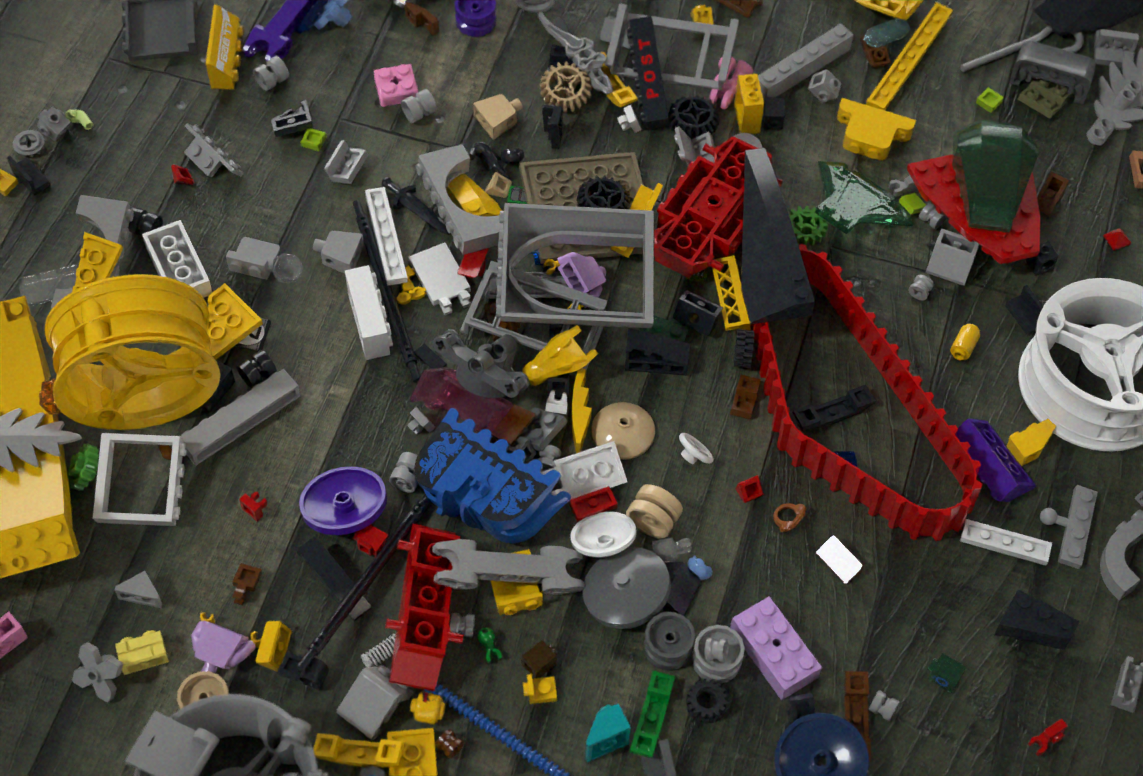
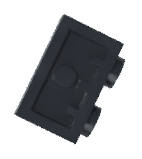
M544 104L542 107L544 132H549L548 140H551L552 148L560 149L564 132L562 106Z

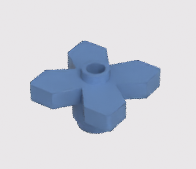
M330 0L324 7L326 10L316 20L314 26L320 30L328 21L333 20L337 25L344 27L352 18L350 11L344 6L348 0Z

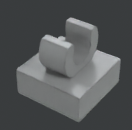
M417 407L410 412L415 419L407 426L416 435L423 428L429 433L435 428L434 424Z

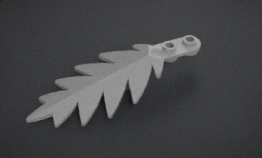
M1143 48L1138 52L1136 65L1128 53L1124 52L1122 58L1123 75L1113 61L1109 64L1111 88L1103 76L1099 78L1101 104L1098 100L1094 102L1098 119L1087 132V138L1093 145H1102L1114 129H1130L1132 125L1126 122L1143 120V109H1139L1143 108Z
M18 408L0 416V466L10 472H14L9 453L10 449L26 463L38 467L39 464L34 447L48 454L60 456L59 444L75 442L82 437L73 432L62 431L65 425L63 421L38 427L45 417L43 412L32 415L15 424L23 412L21 408Z

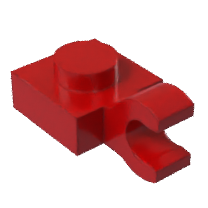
M1060 719L1045 729L1042 734L1031 738L1028 745L1039 744L1041 749L1037 751L1036 755L1040 756L1047 749V744L1050 742L1056 744L1065 736L1063 733L1068 725L1063 719Z

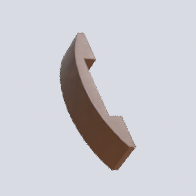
M845 671L844 719L851 723L861 734L868 749L869 763H871V739H869L868 672Z

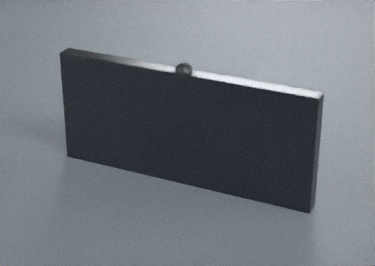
M423 344L414 351L415 355L435 373L447 365L426 344Z

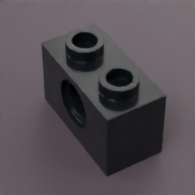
M686 290L680 297L672 318L683 325L697 330L701 334L709 336L717 325L723 307Z

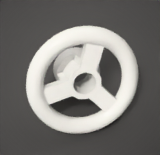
M687 433L679 435L680 442L685 447L681 455L689 463L694 464L698 459L707 464L713 462L714 459L711 452L700 441Z

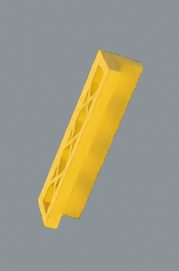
M657 183L654 191L640 185L629 210L652 211L663 185ZM611 247V250L629 258L634 247Z
M735 255L714 259L728 266L725 273L712 268L720 306L723 307L722 316L725 330L729 331L740 328L750 330V322L741 292V282ZM724 280L731 282L732 286L729 290L720 286ZM728 296L735 299V304L732 307L724 304ZM733 313L739 317L740 322L729 324L728 318Z

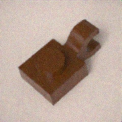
M240 563L232 581L233 586L237 587L233 593L235 604L243 605L247 591H255L262 575V569Z

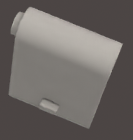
M154 711L125 762L152 776H199L219 739L207 730L198 728L195 731Z

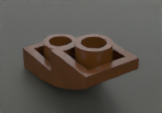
M880 33L861 36V45L870 66L889 65L890 59L886 46L882 44Z

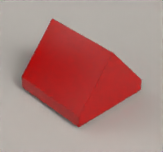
M758 475L738 483L735 488L744 503L763 495Z

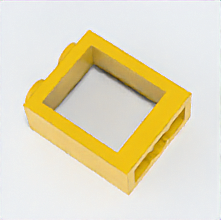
M757 74L738 75L734 107L740 133H760L764 101Z

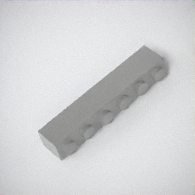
M839 24L758 75L763 101L765 102V98L779 96L851 49L853 34L842 24Z
M284 369L273 373L267 380L255 385L246 394L238 396L234 402L220 408L211 417L203 419L193 429L185 431L180 437L186 443V455L195 466L300 397L298 384Z

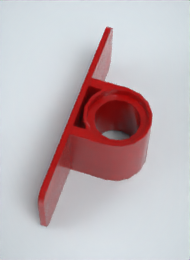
M489 248L465 254L457 274L471 278L482 277L485 271L486 255Z

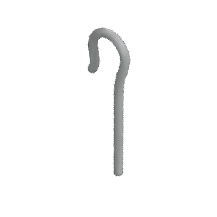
M1047 26L1031 38L962 64L960 66L961 71H968L1021 50L1023 43L1026 41L1039 42L1053 32V30ZM1081 32L1072 33L1076 38L1075 44L1062 50L1072 53L1080 50L1083 45V35Z

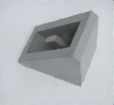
M145 571L115 587L119 600L162 608L163 604L160 596Z

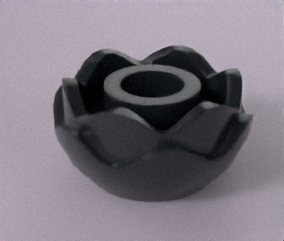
M519 148L514 150L505 149L504 152L501 151L500 157L505 164H518L524 158V151Z

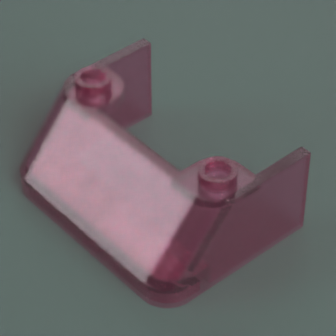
M449 367L424 370L410 398L412 402L424 401V405L433 410L436 408H444L448 411L450 408L456 409L459 413V418L464 421L472 419L475 422L476 427L474 431L476 433L483 429H489L492 433L514 406V404L502 397L487 398L469 392L457 380L456 370Z

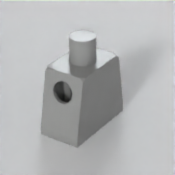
M331 231L326 241L315 239L313 244V250L321 252L322 263L325 266L344 274L345 270L355 268L364 247L363 234Z

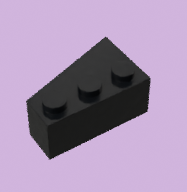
M628 328L625 371L687 376L690 344Z
M1018 589L994 635L1000 637L1001 635L1010 636L1019 641L1023 639L1034 641L1038 645L1065 650L1080 621Z

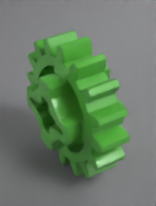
M798 206L797 211L791 210L789 217L798 244L803 242L804 245H807L810 242L813 246L815 240L820 243L822 237L825 238L828 224L826 223L827 218L822 217V211L816 213L815 207L809 210L808 206H805V209Z
M88 443L84 444L83 447L79 448L78 454L76 453L72 456L68 470L70 488L83 491L84 487L87 488L88 482L92 479L94 480L99 463V449L96 446Z

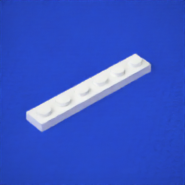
M385 187L365 190L387 286L407 283V274Z

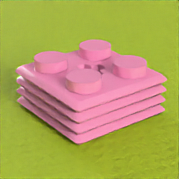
M411 64L374 70L375 83L382 107L401 104V101L409 96L416 97L418 89Z

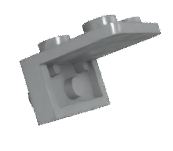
M679 126L675 128L676 135H674V138L680 148L678 155L682 161H685L689 166L691 161L694 162L698 156L714 162V157L711 154L702 151L705 143L715 148L712 135L709 132L691 140Z
M243 237L237 251L229 250L226 255L228 268L230 271L267 280L280 252V246Z

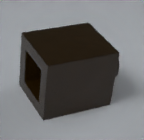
M541 640L521 656V665L529 674H532L533 679L540 678L557 665V652L552 645H547Z

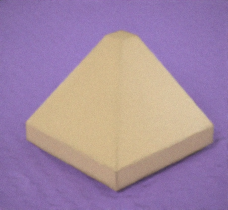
M495 172L485 192L489 195L506 198L512 181Z

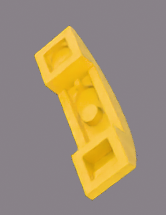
M603 63L601 70L603 74L608 76L613 88L612 93L606 94L607 97L618 107L638 101L629 86L625 87L617 75H611L609 66H605V63Z
M318 733L313 751L315 758L335 763L361 767H391L398 765L404 743L402 741L381 739L380 743L341 739L339 735Z

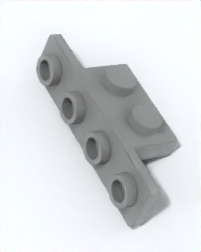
M188 123L185 125L196 138L184 153L207 176L212 178L221 165L224 164L232 173L242 177L244 173L239 169L240 165L232 159L229 160L227 158L228 153L220 147L217 148L215 146L216 142L211 137L205 136L203 134L205 131L196 124L194 126Z

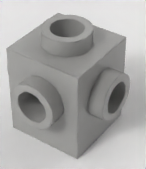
M827 69L812 75L809 90L824 103L838 97L841 83Z
M52 106L48 111L44 109L39 114L37 127L43 135L49 136L52 140L56 141L68 129L71 121L66 118L61 110H56Z

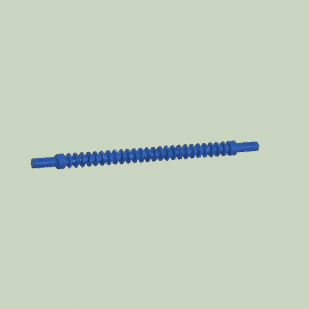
M437 682L434 691L425 690L428 693L440 695L444 700L443 702L449 703V708L454 707V711L459 710V714H464L465 719L469 717L470 722L475 721V726L480 725L481 730L485 728L486 733L491 732V737L496 736L497 741L502 740L501 743H506L507 748L512 747V751H518L517 754H522L523 759L528 758V762H534L533 765H538L539 770L544 769L545 774L550 773V776H570L569 772L565 774L564 769L560 770L559 765L554 766L553 761L548 762V758L544 759L543 754L538 755L537 750L532 751V747H527V743L522 744L521 739L516 740V736H511V732L506 733L505 728L500 729V724L495 725V721L490 722L489 717L484 718V713L479 714V710L474 711V707H469L468 702L464 704L463 699L458 700V695L453 696V692L448 693V689H443L442 684L438 685Z

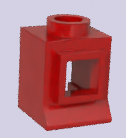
M369 525L356 531L354 540L357 541L359 550L376 557L387 543L386 539L389 536L378 528Z

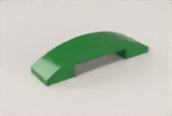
M653 670L637 730L635 731L630 748L631 753L653 758L675 676Z

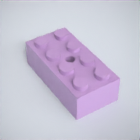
M770 597L732 618L730 628L735 630L742 638L744 649L781 700L819 678L822 669L821 665Z

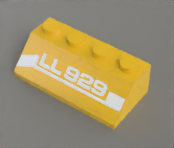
M214 5L206 68L211 89H234L235 81H238V70L236 69L240 67V55L238 54L242 52V41L240 39L244 37V26L240 25V20L237 16L219 5Z

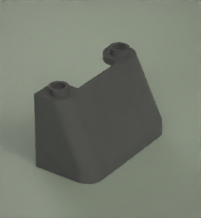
M1026 41L1019 52L1010 84L1019 86L1022 80L1027 79L1026 81L1030 82L1031 77L1034 76L1068 86L1067 93L1071 94L1072 92L1074 94V102L1084 105L1093 79L1096 63L1093 59L1038 42Z

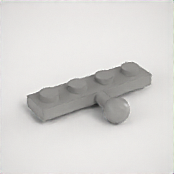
M1076 485L1073 491L1068 518L1057 515V512L1052 508H1045L1041 511L1040 520L1045 525L1056 523L1065 527L1058 559L1059 563L1077 569L1082 566L1097 491Z

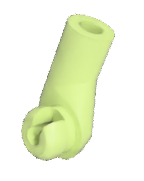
M68 110L65 113L66 118L72 123H81L86 130H90L93 127L92 121L84 111Z

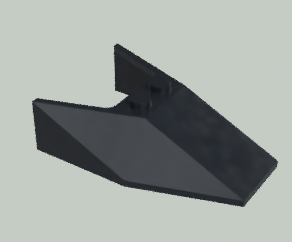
M1043 0L1035 8L1034 12L1059 36L1112 28L1142 13L1143 0Z

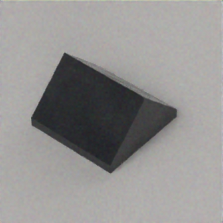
M666 562L665 565L671 578V591L662 610L684 616L701 580L683 562Z

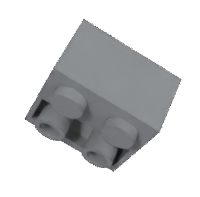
M941 228L926 273L964 286L979 244L976 241L970 242L963 235Z

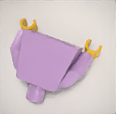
M575 252L557 258V261L548 259L543 266L552 267L546 271L547 275L553 274L555 268L558 267L569 288L598 298L602 292L601 285L606 282V270L603 266H598L593 257H584ZM579 304L577 310H581L582 307L586 308V306Z
M205 612L200 614L201 621L197 624L191 635L195 657L205 661L201 672L209 671L216 673L218 667L223 669L235 667L247 658L255 648H259L261 639L255 640L257 637L256 631L251 633V640H248L249 637L215 624L213 614H211L209 619H206Z

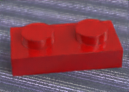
M610 486L569 500V505L577 522L594 514L616 509L618 505Z

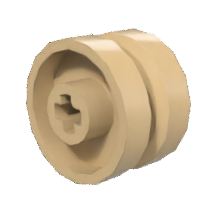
M650 484L643 485L636 495V500L628 507L626 516L634 521L636 528L641 532L655 538H666L673 528V523L680 517L683 508L681 503L671 493Z
M209 671L197 672L182 682L178 689L177 702L180 709L204 698L228 695L229 691L225 681L219 675Z

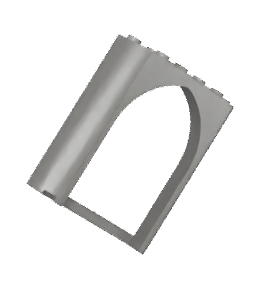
M505 203L504 211H500L499 223H503V229H499L496 317H499V321L652 328L654 211ZM580 244L643 248V313L551 307L535 300L524 292L515 281L512 271L526 255L549 245Z

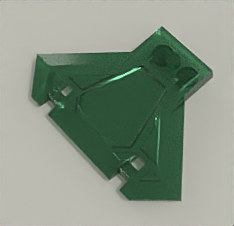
M818 161L826 200L816 207L815 213L845 234H848L859 223L913 226L910 213L901 204L894 201L896 199L895 196L856 170L853 172L849 171V166L843 162Z

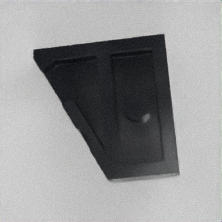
M306 100L300 102L301 107L293 111L290 108L282 115L271 120L275 137L286 136L290 133L313 128Z

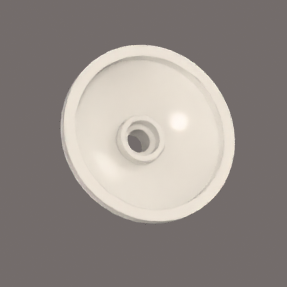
M617 512L597 513L582 519L573 527L570 535L571 543L578 552L590 557L612 556L625 550L634 541L636 526L634 521L624 514Z

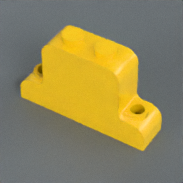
M844 98L841 99L837 114L838 121L848 125L845 131L843 147L852 153L877 160H884L888 157L894 140L909 141L916 123L914 119Z

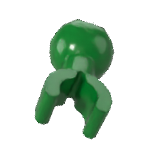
M482 628L478 632L477 638L481 644L485 645L487 651L486 662L488 664L491 663L489 657L491 651L498 656V660H501V652L495 649L493 643L495 640L494 631L490 628Z

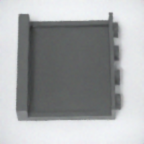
M122 0V9L125 11L122 14L123 25H125V28H122L123 38L126 39V42H123V52L128 55L129 61L198 55L195 0Z

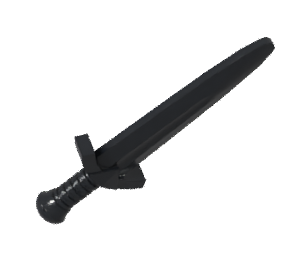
M385 177L382 180V187L388 188L396 195L393 201V209H398V204L400 203L435 229L444 234H450L441 218L413 194L416 192V185H410L401 189L392 182L390 177Z

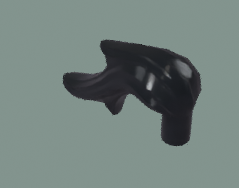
M476 142L471 146L468 153L470 160H474L475 157L482 158L488 164L489 172H497L511 180L498 163L501 157L487 144Z

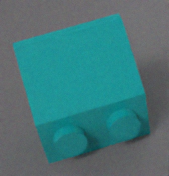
M619 703L613 706L611 704L606 705L597 712L586 741L585 759L587 763L629 744L631 727Z

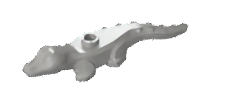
M539 12L538 18L546 30L555 37V40L560 41L562 46L565 47L568 58L572 59L582 72L586 71L588 73L592 87L597 91H603L605 94L612 93L613 88L610 80L601 70L606 57L600 52H594V42L585 37L579 39L557 28L542 12Z

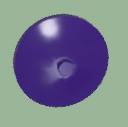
M340 467L326 471L309 482L302 491L299 507L304 522L313 530L328 535L349 534L369 526L382 514L387 503V492L384 482L376 473L361 467Z

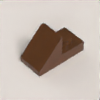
M1051 171L1037 196L1039 211L1049 216L1052 214L1059 199H1062L1069 183L1068 179Z

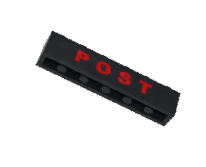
M652 16L630 19V27H627L628 38H632L633 44H629L631 56L635 55L636 60L632 61L634 73H638V78H635L636 89H640L641 95H637L639 107L643 106L644 111L640 113L642 124L646 123L647 130L669 127Z

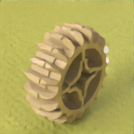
M566 61L565 66H561L558 62L557 68L551 65L550 71L546 70L545 76L541 78V96L544 97L545 104L562 106L565 113L569 108L574 112L575 106L580 109L581 103L586 104V98H590L591 94L589 91L592 90L591 79L587 77L588 73L586 71L582 72L579 68H576L575 63L568 66ZM557 80L558 85L551 91V85ZM578 84H581L580 91L575 95L574 89L577 88Z

